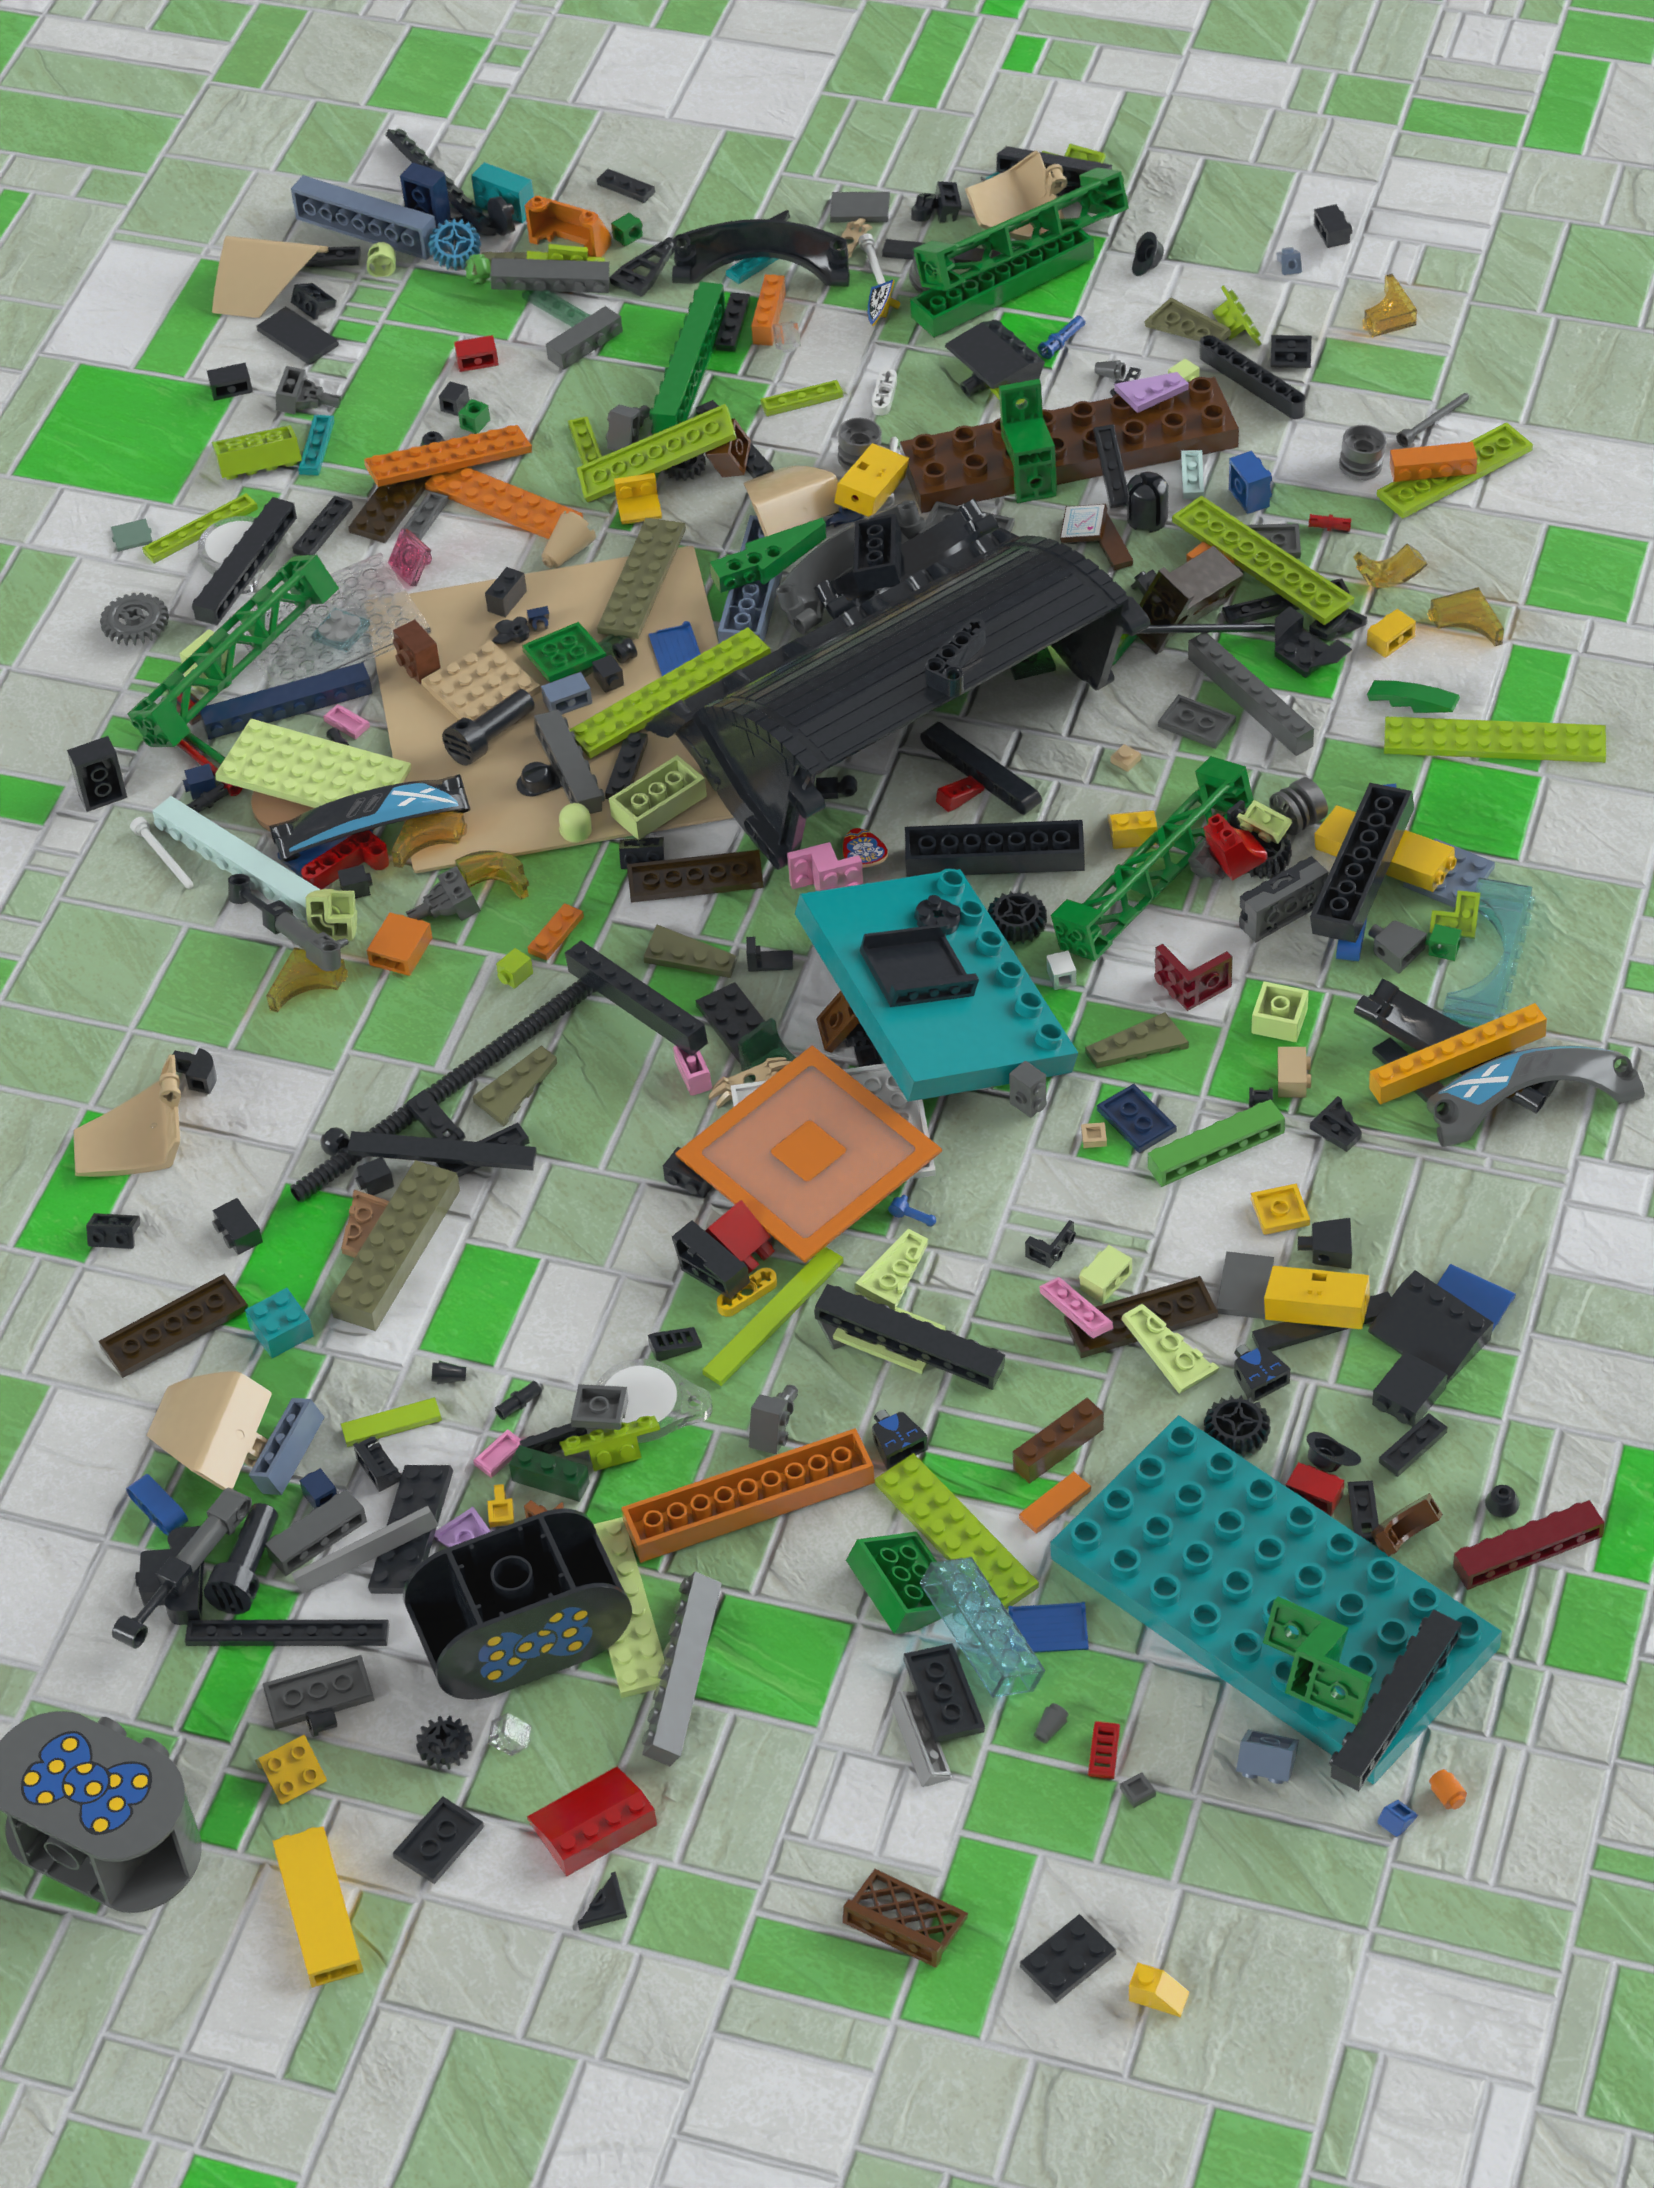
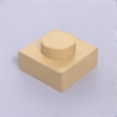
M1125 744L1111 756V763L1127 772L1141 760V753Z
M1104 1122L1081 1124L1083 1148L1107 1146Z

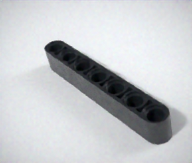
M1205 335L1200 339V359L1289 418L1300 419L1305 415L1306 397L1302 392L1217 337Z
M936 722L920 734V739L924 746L966 776H972L987 791L1018 813L1025 815L1042 802L1040 793L1033 786L943 723Z

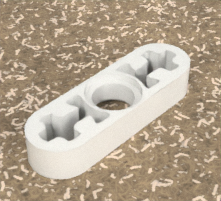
M892 369L882 370L877 379L872 398V412L879 416L888 414L891 409L897 386V373ZM889 391L887 394H881L880 392Z

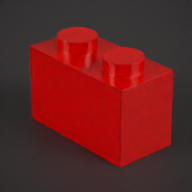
M493 335L454 342L459 372L499 366Z
M1300 1462L1297 1463L1286 1483L1287 1488L1329 1516L1333 1515L1344 1494L1343 1479Z

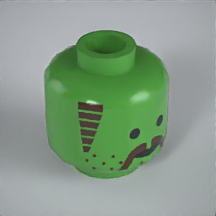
M483 254L469 256V259L465 262L467 279L474 281V284L486 283L485 280L491 277L490 260Z

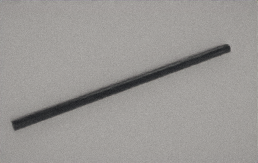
M1275 623L1150 625L1137 634L1275 632Z

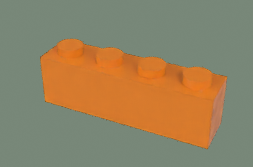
M765 274L751 326L753 345L773 346L786 295L784 275Z
M1473 442L1390 450L1389 466L1393 482L1476 474L1477 455Z

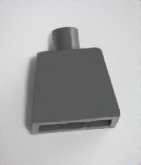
M1392 921L1386 928L1374 924L1369 930V936L1374 938V954L1397 973H1401L1426 948L1427 933L1398 921Z

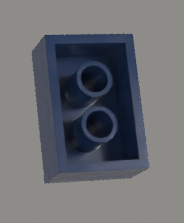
M412 162L400 175L404 206L433 215L436 229H438L439 223L445 225V220L449 222L451 218L445 173Z

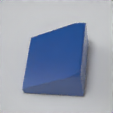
M1396 1800L1383 1808L1378 1818V1824L1398 1837L1413 1823L1418 1814L1399 1800Z

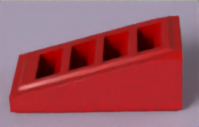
M972 776L938 788L936 803L947 812H951L983 792L985 787Z
M1094 1722L1088 1776L1114 1779L1120 1740V1724ZM1098 1743L1113 1744V1745H1112V1746H1104V1745H1098ZM1097 1753H1098V1754H1108V1755H1111V1757H1108V1756H1098ZM1095 1763L1110 1764V1767L1095 1766Z

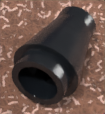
M440 1360L439 1363H432L431 1382H437L438 1385L466 1381V1367Z

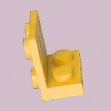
M655 473L614 479L621 524L643 522L645 518H662Z
M305 1734L255 1760L258 1768L263 1769L280 1804H284L327 1781Z

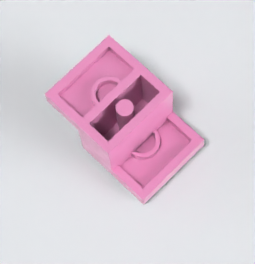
M830 842L787 853L789 881L792 889L814 884L816 891L863 884L860 856L837 860Z

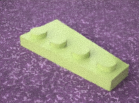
M907 1229L855 1283L854 1290L895 1310L928 1245V1239Z
M1143 1304L1123 1314L1121 1320L1179 1394L1218 1372L1220 1367L1213 1362L1209 1363L1202 1357L1203 1353L1196 1348L1192 1349L1183 1341L1184 1338L1181 1335L1169 1330L1166 1327V1323Z

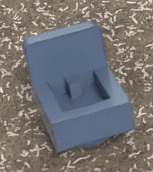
M1293 247L1282 248V252H1276L1277 261L1281 263L1283 275L1302 272L1300 252L1294 250Z

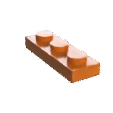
M564 903L527 947L528 953L547 961L584 918L583 911Z

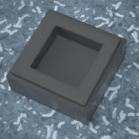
M1142 1772L1120 1783V1790L1133 1808L1156 1797L1155 1789Z

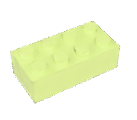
M676 755L610 797L611 817L635 838L640 840L707 797L705 778Z

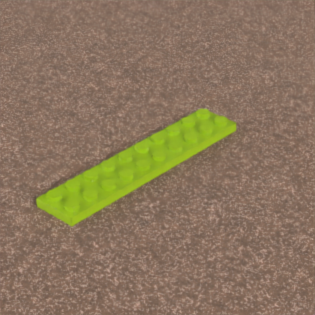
M1202 495L1172 516L1174 524L1199 541L1215 546L1220 552L1232 559L1236 566L1324 625L1354 604L1353 596Z
M747 627L569 729V731H573L576 744L581 746V749L591 759L624 740L630 733L643 729L648 722L667 707L693 696L736 670L743 669L771 654L770 647Z
M1385 716L1384 754L1605 763L1606 725Z

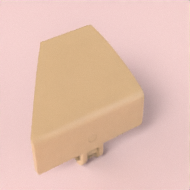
M1035 150L1011 169L986 181L967 187L965 191L978 225L988 229L1056 199V194L1067 186V179L1062 174L1063 169L1061 165L1053 164L1046 169L1040 153ZM1062 209L1059 210L1060 219H1065ZM1031 224L1025 225L1010 232V238L1017 240L1031 239L1034 228ZM1041 227V232H1040V234H1042V233H1044V232H1046V231H1048V230H1046V229H1044V228Z
M226 236L219 261L212 312L260 318L306 263L317 252H327L328 246Z
M784 467L743 483L765 537L838 512L841 506L834 503L838 485L837 477L832 472L815 467Z
M169 1054L163 1065L159 1081L104 1115L74 1129L76 1176L130 1175L167 1169L173 1165L180 1144L178 1105L181 1099V1092L178 1089L180 1078L176 1074L175 1055Z
M237 1371L205 1374L179 1381L167 1387L146 1436L188 1469L223 1491L228 1487L233 1489L243 1463L253 1468L268 1442V1439L256 1431L272 1393Z

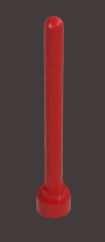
M182 739L177 744L178 747L201 766L210 764L213 776L216 777L215 774L218 768L185 740ZM222 782L225 785L224 789L227 788L230 796H237L243 789L242 787Z

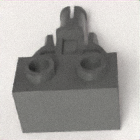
M286 366L276 391V411L296 414L297 409L318 408L321 405L339 408L341 402V395L323 392V387L316 386L312 381L306 379V370Z
M619 404L610 410L607 417L609 422L606 440L608 441L607 449L617 451L638 442L639 429L644 425V420L649 417L650 408L646 405H642L640 408H631Z
M455 866L438 875L437 877L440 882L431 889L428 895L423 897V903L406 911V914L409 918L421 920L429 915L435 919L440 915L449 916L457 913L460 920L463 921L481 910L458 867Z
M786 1385L783 1392L778 1393L776 1397L759 1394L751 1407L749 1448L777 1455L781 1446L786 1445L789 1435L786 1432V1426L790 1415L794 1411L793 1402L798 1396V1389L795 1386Z

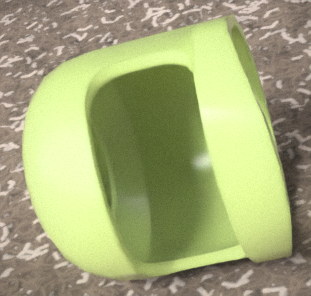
M375 243L368 251L367 271L374 277H385L393 274L396 269L395 250L388 243ZM370 263L375 267V271L371 270Z
M571 803L563 807L559 815V832L561 836L569 842L577 843L586 840L592 832L589 810L579 803Z

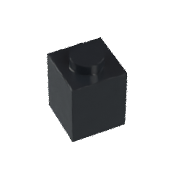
M451 381L438 396L441 411L456 416L470 401L468 386Z
M612 655L592 662L594 678L605 693L624 685L623 670Z
M363 865L337 871L342 891H354L355 899L371 895L369 886L373 885L370 872H365Z
M383 1157L357 1167L358 1177L355 1178L359 1189L365 1190L367 1194L374 1196L394 1187L392 1173Z

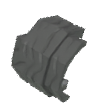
M1204 838L1201 843H1198L1188 859L1191 867L1190 870L1200 878L1223 879L1226 873L1209 854V845L1206 838Z

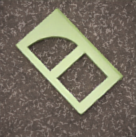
M856 1292V1293H855V1295H862V1296L866 1297L868 1300H870V1301H872V1302H875V1303H877V1304H880V1303L874 1301L873 1299H871V1298H869V1297H867V1296H865V1295H863V1294H861V1293H859V1292ZM896 1307L895 1311L907 1313L912 1318H915L922 1322H930L935 1327L945 1330L946 1326L928 1320L926 1318L905 1311L898 1307ZM839 1328L836 1329L833 1335L834 1340L920 1374L924 1372L927 1366L922 1361H914L891 1352L882 1345H874L848 1335V1332Z

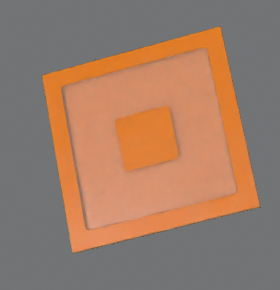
M812 1045L675 1154L734 1205L742 1200L769 1234L806 1263L942 1152V1148Z

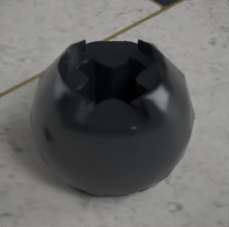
M330 1128L321 1136V1148L326 1154L336 1156V1153L338 1151L341 1152L342 1148H347L349 1136L341 1128Z

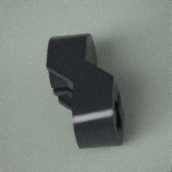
M921 193L917 196L915 205L911 208V220L924 222L931 218L932 211L936 207L935 194Z

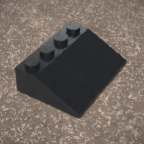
M999 320L981 322L945 344V348L992 389L999 388L1002 385L1040 379L1045 363L1036 352L1026 346V343L1019 340Z
M1414 1270L1400 1284L1371 1324L1368 1332L1401 1355L1406 1351L1447 1373V1385L1491 1340L1494 1323Z

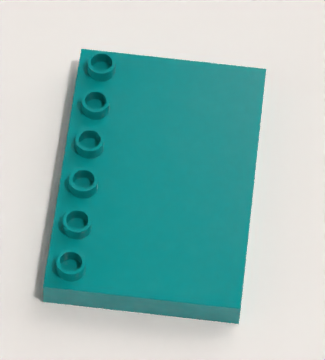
M945 869L938 873L808 892L799 895L795 910L797 919L908 1102L1010 1084L1009 1074L1024 1061H1027L1046 1074V1077L1072 1073L1078 1051L961 869ZM930 895H937L941 899L957 905L961 909L958 929L945 937L967 974L976 973L979 978L975 995L965 998L890 1007L859 951L864 934L918 927L917 919L914 917L916 907L921 901L928 899Z

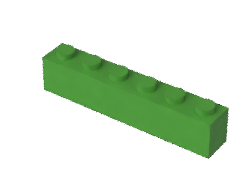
M1271 1099L1258 1103L1252 1108L1237 1112L1229 1118L1217 1121L1204 1129L1196 1130L1188 1136L1153 1149L1148 1153V1169L1160 1186L1163 1187L1284 1134L1285 1117Z

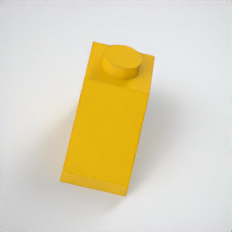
M1137 1962L1129 1983V2001L1181 2017L1189 1991L1164 1970Z

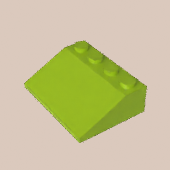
M291 425L212 442L222 478L226 477L227 480L235 479L239 474L243 473L253 475L262 469H266V471L275 470L278 466L284 464L286 466H294L298 464V461H302L297 437Z

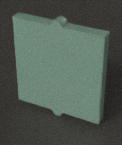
M146 518L111 527L113 533L112 540L116 543L118 552L148 545L153 542L151 537L152 530L148 527Z

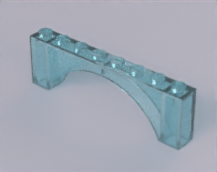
M1478 878L1475 892L1480 893L1478 912L1486 917L1497 930L1503 943L1504 952L1495 969L1482 981L1466 989L1447 993L1442 1014L1470 1030L1505 1016V1013H1502L1503 1009H1508L1510 996H1507V992L1512 993L1514 979H1511V977L1516 976L1518 962L1515 961L1520 959L1523 946H1520V942L1525 943L1527 929H1524V927L1530 924L1531 913H1529V909H1534L1536 897L1532 896V886Z

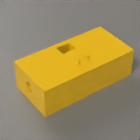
M872 443L838 482L834 503L867 517L874 515L905 479L909 458Z
M1273 1266L1264 1297L1265 1320L1362 1329L1370 1298L1369 1275Z

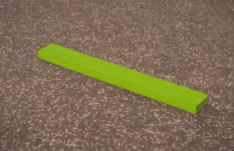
M827 1247L819 1251L702 1369L703 1375L722 1386L844 1263L843 1257Z

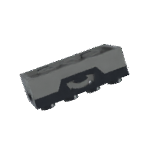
M1310 856L1305 860L1299 861L1293 867L1280 872L1268 881L1262 882L1252 890L1244 892L1240 896V908L1242 910L1239 916V927L1256 943L1311 912L1329 872L1315 858Z

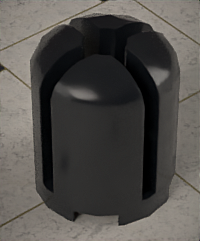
M1142 472L1140 475L1133 476L1127 484V522L1136 531L1137 528L1147 529L1149 533L1159 531L1165 527V522L1168 519V483L1158 473Z

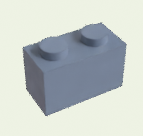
M581 672L541 686L543 702L549 712L559 710L562 715L592 704L591 688Z

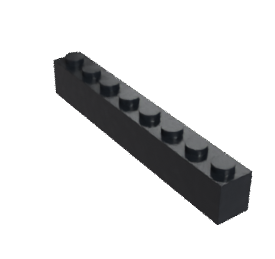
M272 497L268 504H265L262 512L254 519L250 528L244 532L238 544H235L232 552L224 559L220 568L214 572L213 577L203 587L199 596L193 600L192 609L195 620L218 626L297 519L293 502Z
M582 940L565 952L568 972L690 1056L708 1044L704 1023Z
M827 1284L815 1305V1319L991 1390L994 1389L1005 1366V1354H1002L995 1348H987L975 1340H967L957 1336L952 1331L942 1330L930 1322H922L912 1318L907 1313L892 1310L885 1304H877L862 1295L847 1292L839 1286Z
M1433 1610L1429 1617L1425 1616L1422 1619L1416 1637L1411 1636L1406 1646V1652L1404 1655L1400 1654L1397 1657L1393 1666L1394 1670L1391 1674L1387 1673L1383 1678L1379 1693H1374L1368 1703L1369 1708L1365 1713H1362L1360 1722L1355 1725L1356 1727L1353 1732L1349 1731L1345 1735L1341 1750L1339 1752L1335 1751L1329 1762L1331 1778L1358 1792L1360 1791L1459 1640L1461 1622L1436 1610Z

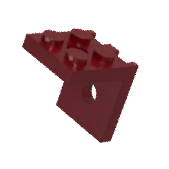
M1164 944L1155 947V980L1159 985H1163L1169 995L1176 999L1187 1011L1232 987L1233 956L1228 951L1189 971Z

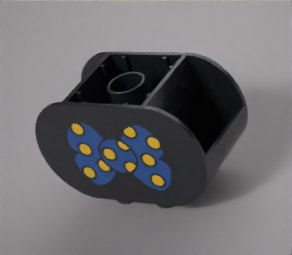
M567 1508L545 1511L438 1551L422 1561L413 1570L403 1590V1602L439 1686L446 1694L466 1700L489 1698L590 1660L604 1652L621 1637L632 1617V1606L629 1598L621 1586L592 1520L578 1510Z

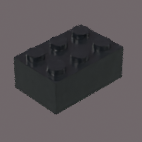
M108 736L67 750L77 792L86 812L128 798L117 753Z

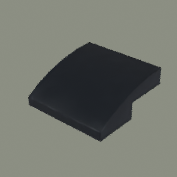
M1271 335L1270 367L1311 368L1312 336Z

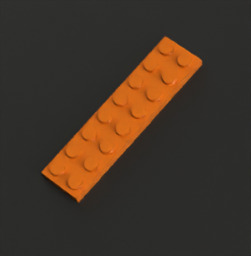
M509 425L501 429H492L465 437L451 438L447 441L433 442L429 445L393 451L384 455H374L364 459V464L376 485L380 487L532 453V445L518 425Z
M469 467L434 474L425 483V488L428 491L446 495L452 501L546 539L550 538L564 511H566V514L570 511L583 518V513Z

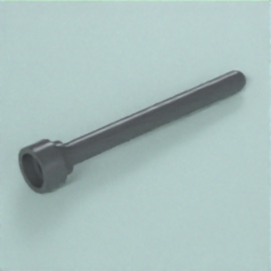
M1463 393L1412 429H1403L1396 435L1397 442L1402 447L1409 446L1414 442L1416 435L1469 399V394Z

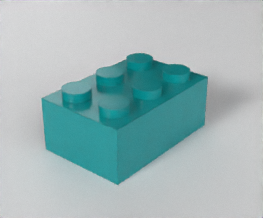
M484 162L471 175L475 206L487 210L489 199L501 196L507 204L511 203L514 208L512 219L524 223L526 221L525 205L534 197L532 180Z

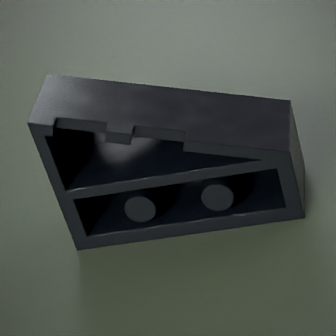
M693 1220L672 1236L683 1272L729 1299L733 1298L750 1283L746 1264L736 1258Z

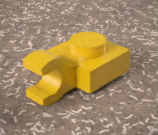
M504 1484L494 1485L495 1500L487 1501L489 1526L498 1527L513 1524L512 1498L506 1499Z

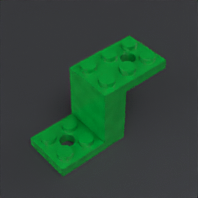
M1040 379L999 386L1001 435L1013 464L1016 503L1057 496L1055 445L1043 419ZM1026 399L1023 404H1016L1018 400ZM1035 478L1040 479L1037 483H1030Z
M1278 1596L1272 1605L1263 1643L1294 1657L1285 1693L1357 1725L1362 1717L1372 1677L1339 1663L1349 1627ZM1289 1625L1296 1627L1299 1635L1293 1634L1290 1631ZM1335 1686L1343 1688L1346 1695H1340Z

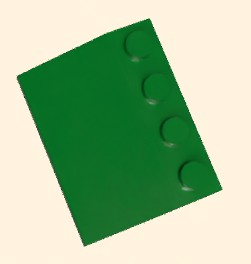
M917 1531L857 1539L846 1558V1562L894 1634L914 1632L964 1609L966 1606Z

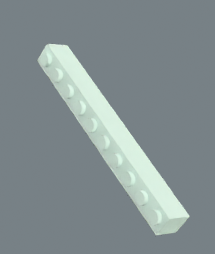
M172 796L152 811L154 824L160 831L167 832L173 839L181 841L190 850L197 851L206 860H211L217 864L220 869L226 870L232 875L245 874L249 876L250 888L260 891L269 900L272 899L275 902L281 900L293 909V913L299 919L307 921L306 896L310 892L320 890L319 888Z

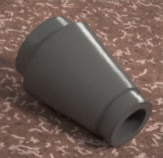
M1120 360L1096 362L1094 371L1095 374L1119 380L1125 376L1126 365Z
M1055 1703L1045 1707L1034 1736L1039 1741L1047 1743L1067 1723L1068 1712Z

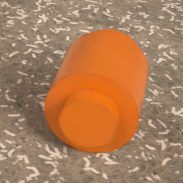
M1446 1769L1439 1770L1432 1775L1429 1780L1431 1790L1446 1809L1460 1808L1466 1801L1467 1792L1451 1772H1447Z

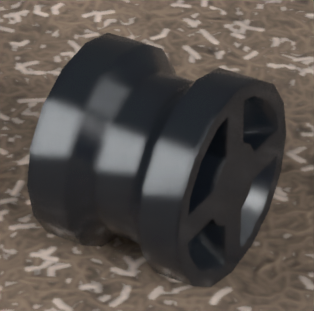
M630 638L623 639V642L620 644L615 643L612 645L614 656L621 664L625 663L628 658L633 659L638 655L637 649Z

